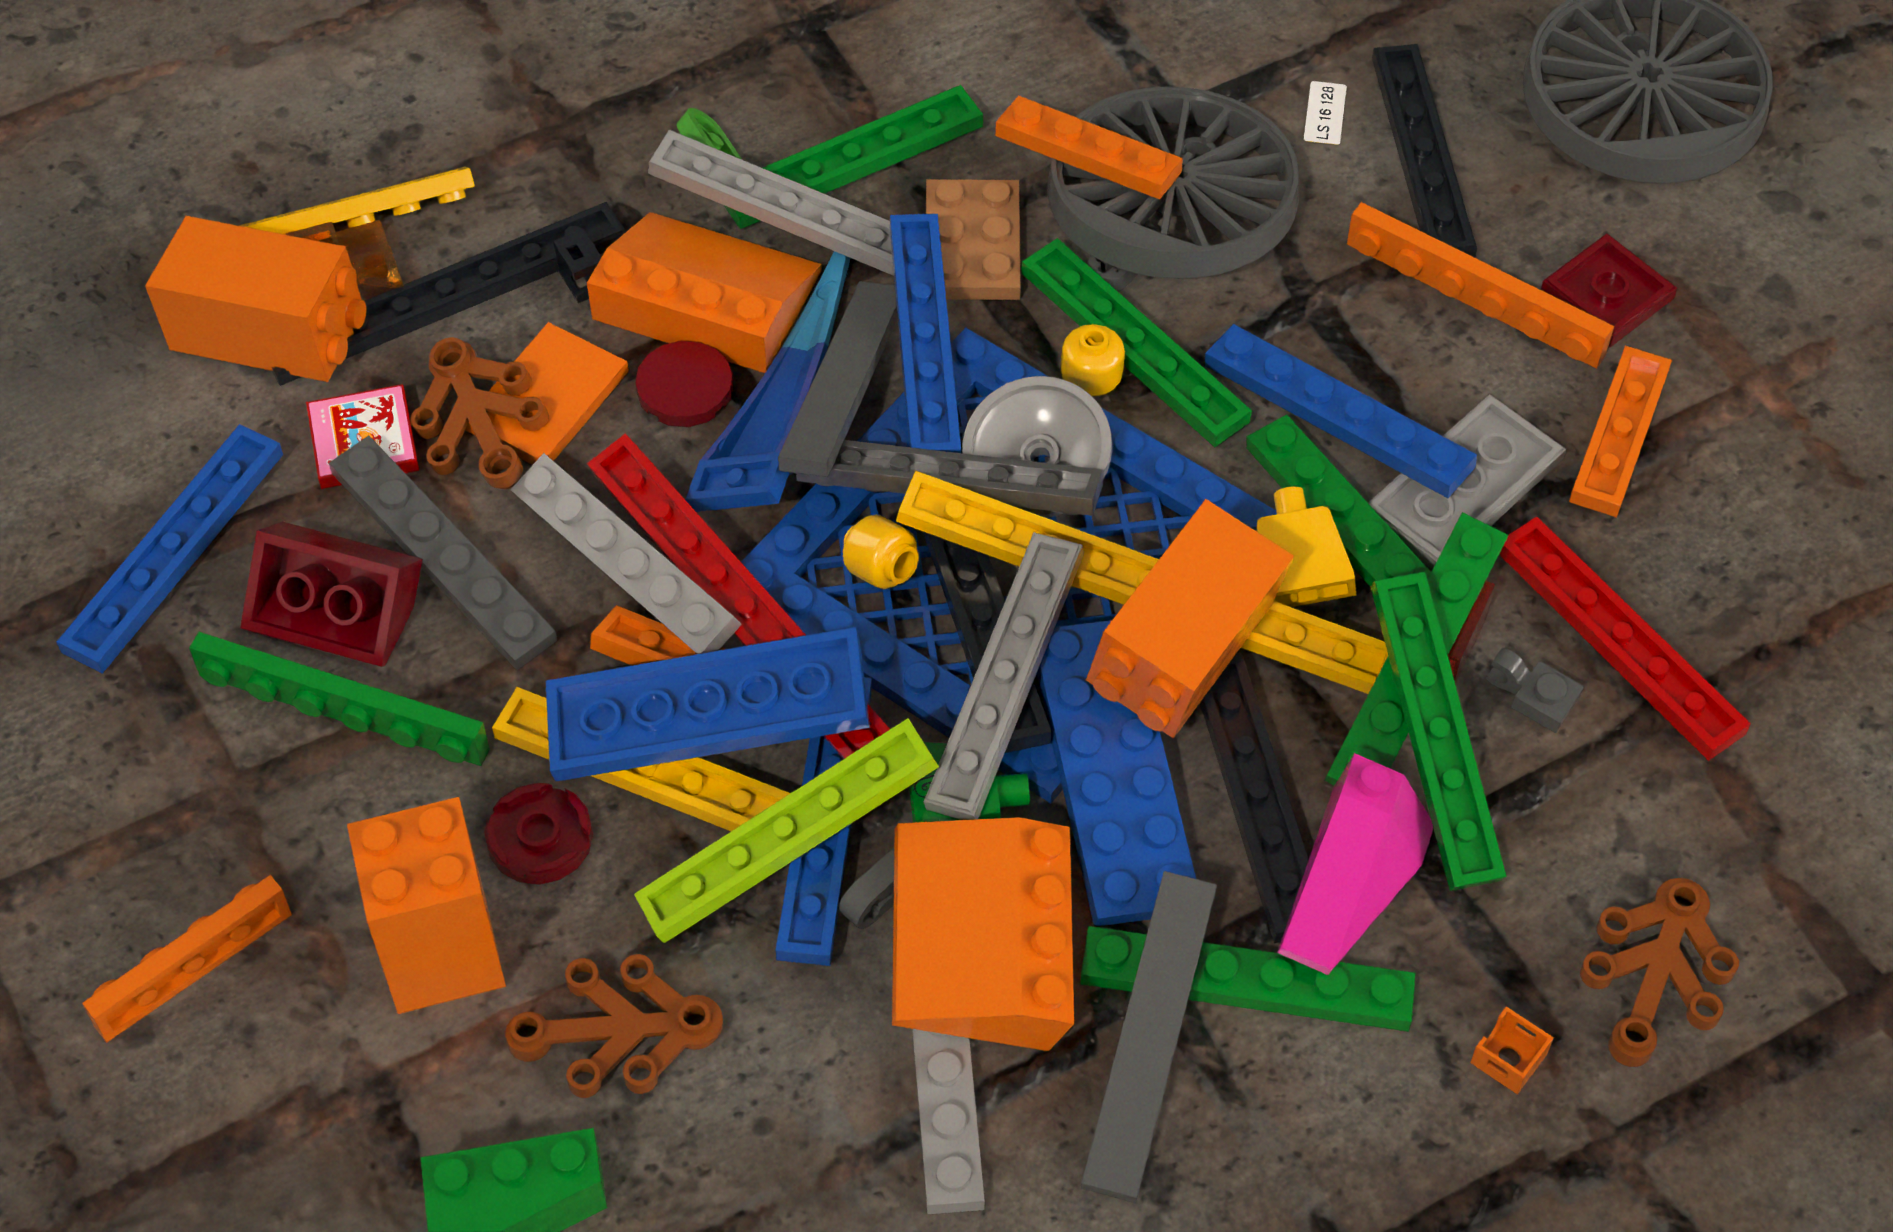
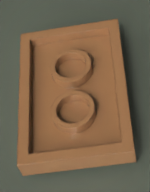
M926 179V214H938L946 299L1020 300L1019 180Z

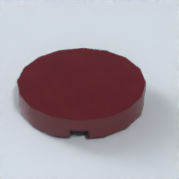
M681 340L664 344L649 353L638 367L635 384L640 405L647 413L649 411L658 417L659 422L668 426L691 427L707 423L716 417V412L723 405L724 408L727 406L732 396L733 376L728 360L717 349L701 342Z
M538 782L520 786L504 795L493 807L494 812L490 816L489 822H486L484 833L490 859L501 873L521 883L540 885L561 880L578 869L589 854L593 838L588 809L580 798L566 788L564 792L561 789L553 788L552 784Z

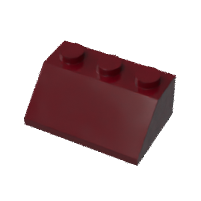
M283 521L259 529L255 537L240 628L383 667L386 665L414 608L423 559Z

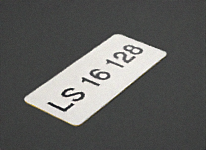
M1318 81L1311 82L1304 132L1305 141L1334 145L1340 144L1346 85Z

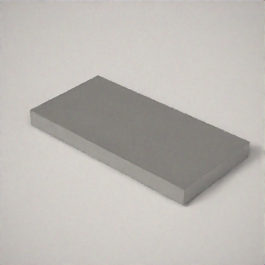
M1490 394L1443 435V437L1477 454L1475 469L1449 498L1401 473L1368 502L1422 563L1431 570H1433L1462 512L1492 526L1564 459L1566 449Z

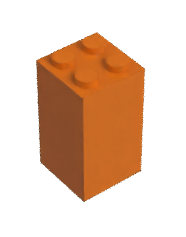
M185 216L145 285L169 350L273 371L272 367L284 368L290 372V375L329 382L337 364L340 365L345 360L348 350L347 338L354 334L353 328L360 329L366 317V304L361 299L357 285L356 270L352 268L346 246L191 216Z
M1205 499L1104 630L1086 681L1091 683L1103 698L1112 702L1118 701L1136 713L1140 721L1150 729L1163 731L1174 739L1272 606L1294 555Z
M451 798L347 824L367 924L397 1013L401 1014L506 987L486 897L460 798Z

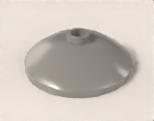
M1033 376L1018 379L999 387L978 405L967 423L963 437L962 453L1024 461H1034L1037 456L1046 455L1050 457L1047 462L1050 464L1102 469L1104 479L1111 462L1112 436L1105 413L1088 392L1063 379ZM1023 509L1045 518L1063 514L1056 511Z

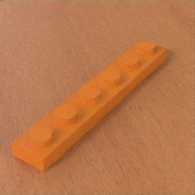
M1363 202L1352 213L1347 245L1357 249L1361 254L1371 256L1397 269L1402 274L1413 277L1439 290L1442 294L1453 297L1481 311L1486 316L1495 318L1523 332L1530 338L1538 339L1566 353L1572 359L1582 361L1597 369L1605 358L1614 329L1613 325Z

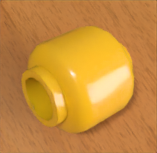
M1096 324L1082 325L1072 330L1065 338L1062 346L1061 373L1063 380L1081 387L1091 396H1100L1113 391L1120 383L1124 371L1125 349L1122 339L1110 328Z
M881 515L866 516L853 525L844 537V565L850 573L877 588H893L898 584L904 583L914 574L919 561L917 540L911 531Z

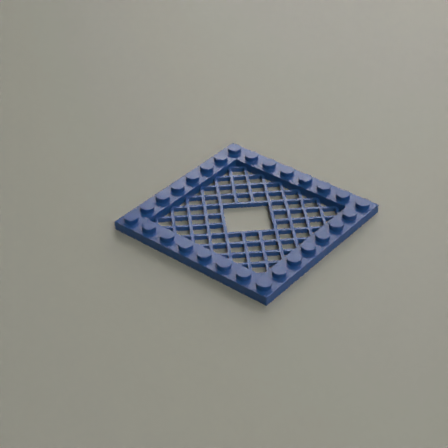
M967 328L951 342L957 411L961 426L959 427L960 438L964 437L968 423L966 410L976 409L989 394L1009 382L1026 377L1047 376ZM904 392L857 440L858 442L909 447ZM974 393H977V394H979L980 396H982V397L971 398V396H972ZM1102 408L1108 420L1112 436L1111 462L1104 479L1111 478L1114 495L1099 497L1095 509L1116 506L1120 524L1094 526L1092 516L1083 515L1085 528H1076L1077 530L1097 537L1123 535L1125 547L1134 550L1131 534L1157 531L1161 548L1138 552L1160 559L1169 547L1166 530L1184 528L1205 499L1257 531V520L1259 518L1277 514L1273 508ZM1037 456V462L1046 463L1045 457L1048 456ZM1119 479L1141 492L1122 494ZM816 483L741 563L806 635L856 627L860 638L864 677L872 678V689L950 738L973 682V677L967 659L966 662L938 665L935 646L960 644L961 642L957 632L933 635L931 616L948 615L951 613L947 603L928 605L926 587L941 585L937 574L923 575L921 558L931 557L928 546H919L915 528L896 522V520H891L913 533L917 540L919 561L915 570L916 577H910L904 583L889 589H880L867 582L853 584L852 575L843 561L844 537L858 516L868 506L870 515H878V504L902 502L905 494L894 492L881 493L882 491L871 492L860 488L835 485L821 486ZM1151 502L1155 520L1128 522L1125 505ZM1160 503L1178 513L1181 517L1163 519ZM1056 516L1048 518L1057 522ZM838 539L841 556L820 558ZM843 567L845 585L817 588L815 570ZM806 572L808 573L809 582L801 578ZM918 588L920 606L893 609L890 591ZM1072 588L1069 590L1065 600L1068 619L1058 620L1055 627L1111 621L1117 614L1111 613L1109 599L1079 588ZM882 592L885 610L857 613L855 595ZM847 596L848 607L834 598ZM1100 597L1103 615L1076 618L1073 600ZM923 618L925 636L897 638L896 620ZM887 622L889 633L873 623ZM927 647L929 659L914 649ZM968 673L970 685L955 675ZM1035 685L1038 695L1041 696L1039 685ZM1050 740V744L1004 753L998 770L1005 775L1027 773L1029 790L1050 804L1063 790L1052 740Z

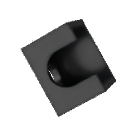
M581 229L553 241L558 272L577 303L589 299L588 288L584 286L578 289L572 278L575 281L583 277L587 283L601 259V255L584 229Z

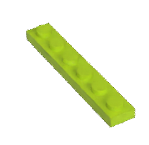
M907 718L645 886L634 895L656 936L663 943H666L928 775L939 766L909 718Z

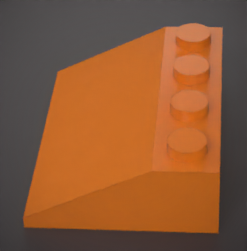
M649 212L606 249L587 281L591 315L593 320L666 343L681 340L701 342L717 349L730 363L765 373L780 351L822 272V264Z
M1020 817L897 824L894 837L893 1026L1049 1051L1074 1025L1070 827Z

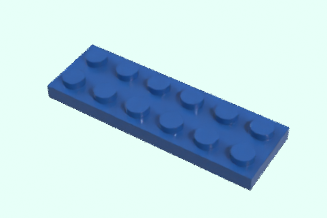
M1111 621L1055 627L1036 673L1046 718L1051 729V740L1094 927L1151 919L1164 871L1196 879L1160 731L1152 730L1144 725L1136 713L1118 701L1112 702L1103 698L1095 690L1094 686L1086 681L1102 634Z
M856 627L546 680L550 772L555 782L870 728L860 638Z

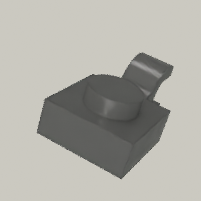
M1501 648L1491 664L1493 668L1486 677V680L1492 685L1516 695L1511 705L1512 709L1554 733H1557L1584 689V686L1541 661H1538L1534 669L1530 671L1516 653L1505 648Z

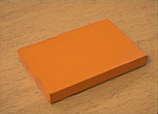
M548 322L515 360L522 363L531 376L529 389L520 395H510L504 390L501 383L497 381L489 390V392L520 399L527 397L540 399L548 412L547 423L539 430L528 431L521 426L518 419L487 413L502 445L512 447L520 459L533 465L545 453L554 461L629 372L628 362ZM521 375L513 376L509 382L518 380ZM538 410L530 411L525 418L533 417ZM469 422L465 431L475 435Z

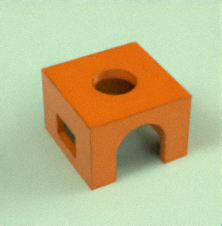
M1506 1006L1499 1015L1489 1037L1483 1036L1477 1044L1470 1063L1518 1095L1547 1056L1554 1037ZM1519 1023L1520 1025L1534 1033L1536 1036H1532L1531 1034L1517 1026V1024ZM1503 1049H1512L1518 1053L1520 1062L1516 1066H1512L1499 1057V1052Z

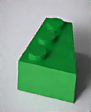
M594 1128L420 1157L428 1232H561L607 1208L601 1158Z

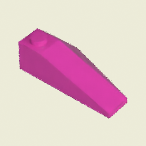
M1354 753L1333 787L1277 953L1329 975L1379 914L1392 902L1404 885L1418 872L1423 864L1432 835L1433 824L1404 774Z

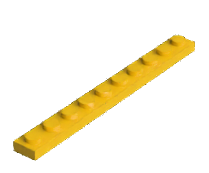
M916 470L896 519V522L1019 567L1033 532L1083 545L1084 555L1071 586L1123 605L1159 560ZM1273 601L1272 606L1241 646L1243 649L1369 694L1388 657L1385 641Z

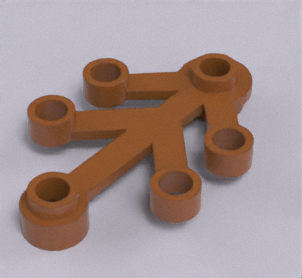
M454 337L442 339L433 346L429 355V370L434 379L421 406L415 409L410 417V423L419 437L431 439L440 434L437 442L432 444L427 450L426 459L437 474L447 475L454 472L460 464V456L456 448L470 422L484 452L479 459L480 472L490 486L498 489H510L521 478L523 465L512 447L502 445L487 412L518 419L521 426L528 431L541 429L548 421V412L542 401L536 397L520 399L476 389L471 378L498 381L508 394L520 395L526 392L531 385V376L522 363L513 361L505 364L478 358L469 343ZM521 375L518 380L509 382L513 376ZM452 387H454L458 398L444 425L439 411ZM538 410L533 417L525 418L530 411ZM433 418L429 424L421 426L423 421ZM449 454L447 459L437 462L440 456ZM508 468V469H507L506 471H504L503 473H500V471H502L503 469Z
M1685 878L1667 880L1658 888L1653 902L1628 911L1615 906L1606 908L1601 913L1596 928L1599 937L1606 943L1614 945L1626 941L1631 932L1663 923L1657 939L1613 955L1602 951L1591 952L1585 957L1580 969V977L1588 987L1604 989L1611 984L1613 979L1647 968L1630 1017L1617 1022L1609 1038V1051L1612 1057L1622 1065L1638 1067L1650 1060L1657 1045V1035L1651 1024L1668 976L1687 1007L1686 1017L1693 1027L1699 1030H1711L1717 1026L1723 1014L1724 1006L1722 1001L1715 994L1704 991L1679 948L1685 931L1704 961L1702 964L1703 975L1714 984L1724 985L1729 983L1738 970L1739 959L1731 949L1719 945L1705 921L1710 910V900L1706 891L1692 880ZM1675 898H1682L1688 901L1691 906H1682L1676 902ZM1610 920L1617 921L1623 926V930H1612L1607 926L1606 922ZM1720 960L1726 963L1729 970L1720 971L1716 969L1712 961ZM1591 965L1602 966L1607 971V975H1596L1589 967ZM1703 1005L1710 1008L1714 1016L1706 1017L1701 1015L1697 1011L1696 1006ZM1626 1032L1637 1033L1644 1041L1634 1042L1627 1037Z
M634 954L627 957L621 964L620 972L623 985L629 991L643 992L664 1011L643 1014L600 979L598 968L592 960L579 958L569 963L565 970L567 987L574 995L585 996L608 1016L546 1020L538 1013L523 1012L509 1021L505 1030V1037L511 1054L516 1059L524 1062H533L543 1058L550 1050L552 1044L608 1040L590 1059L576 1060L567 1069L566 1078L570 1091L577 1097L588 1098L600 1090L602 1080L644 1037L664 1036L647 1056H632L624 1064L623 1076L627 1088L634 1093L644 1094L654 1089L658 1082V1076L685 1048L699 1050L711 1045L721 1034L723 1016L720 1007L714 1000L703 995L683 997L655 975L653 963L647 956ZM636 968H643L647 971V974L640 979H633L628 976L630 971ZM580 972H588L592 975L584 983H578L573 980L575 975ZM691 1015H703L705 1017L698 1025H690L685 1022L686 1018ZM525 1027L537 1028V1031L530 1037L518 1035V1032ZM645 1068L651 1072L644 1080H635L631 1077V1074L636 1069ZM589 1072L594 1075L593 1080L587 1084L582 1085L574 1081L580 1073Z

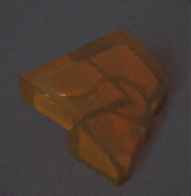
M380 220L335 232L331 221L286 233L289 236L346 246L352 268L356 270L357 284L386 288L403 287L391 246L388 244Z

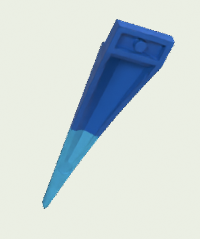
M835 251L833 252L813 294L782 348L741 409L700 459L685 499L696 512L779 504L787 478L792 473L779 471L778 456L828 350L850 257Z

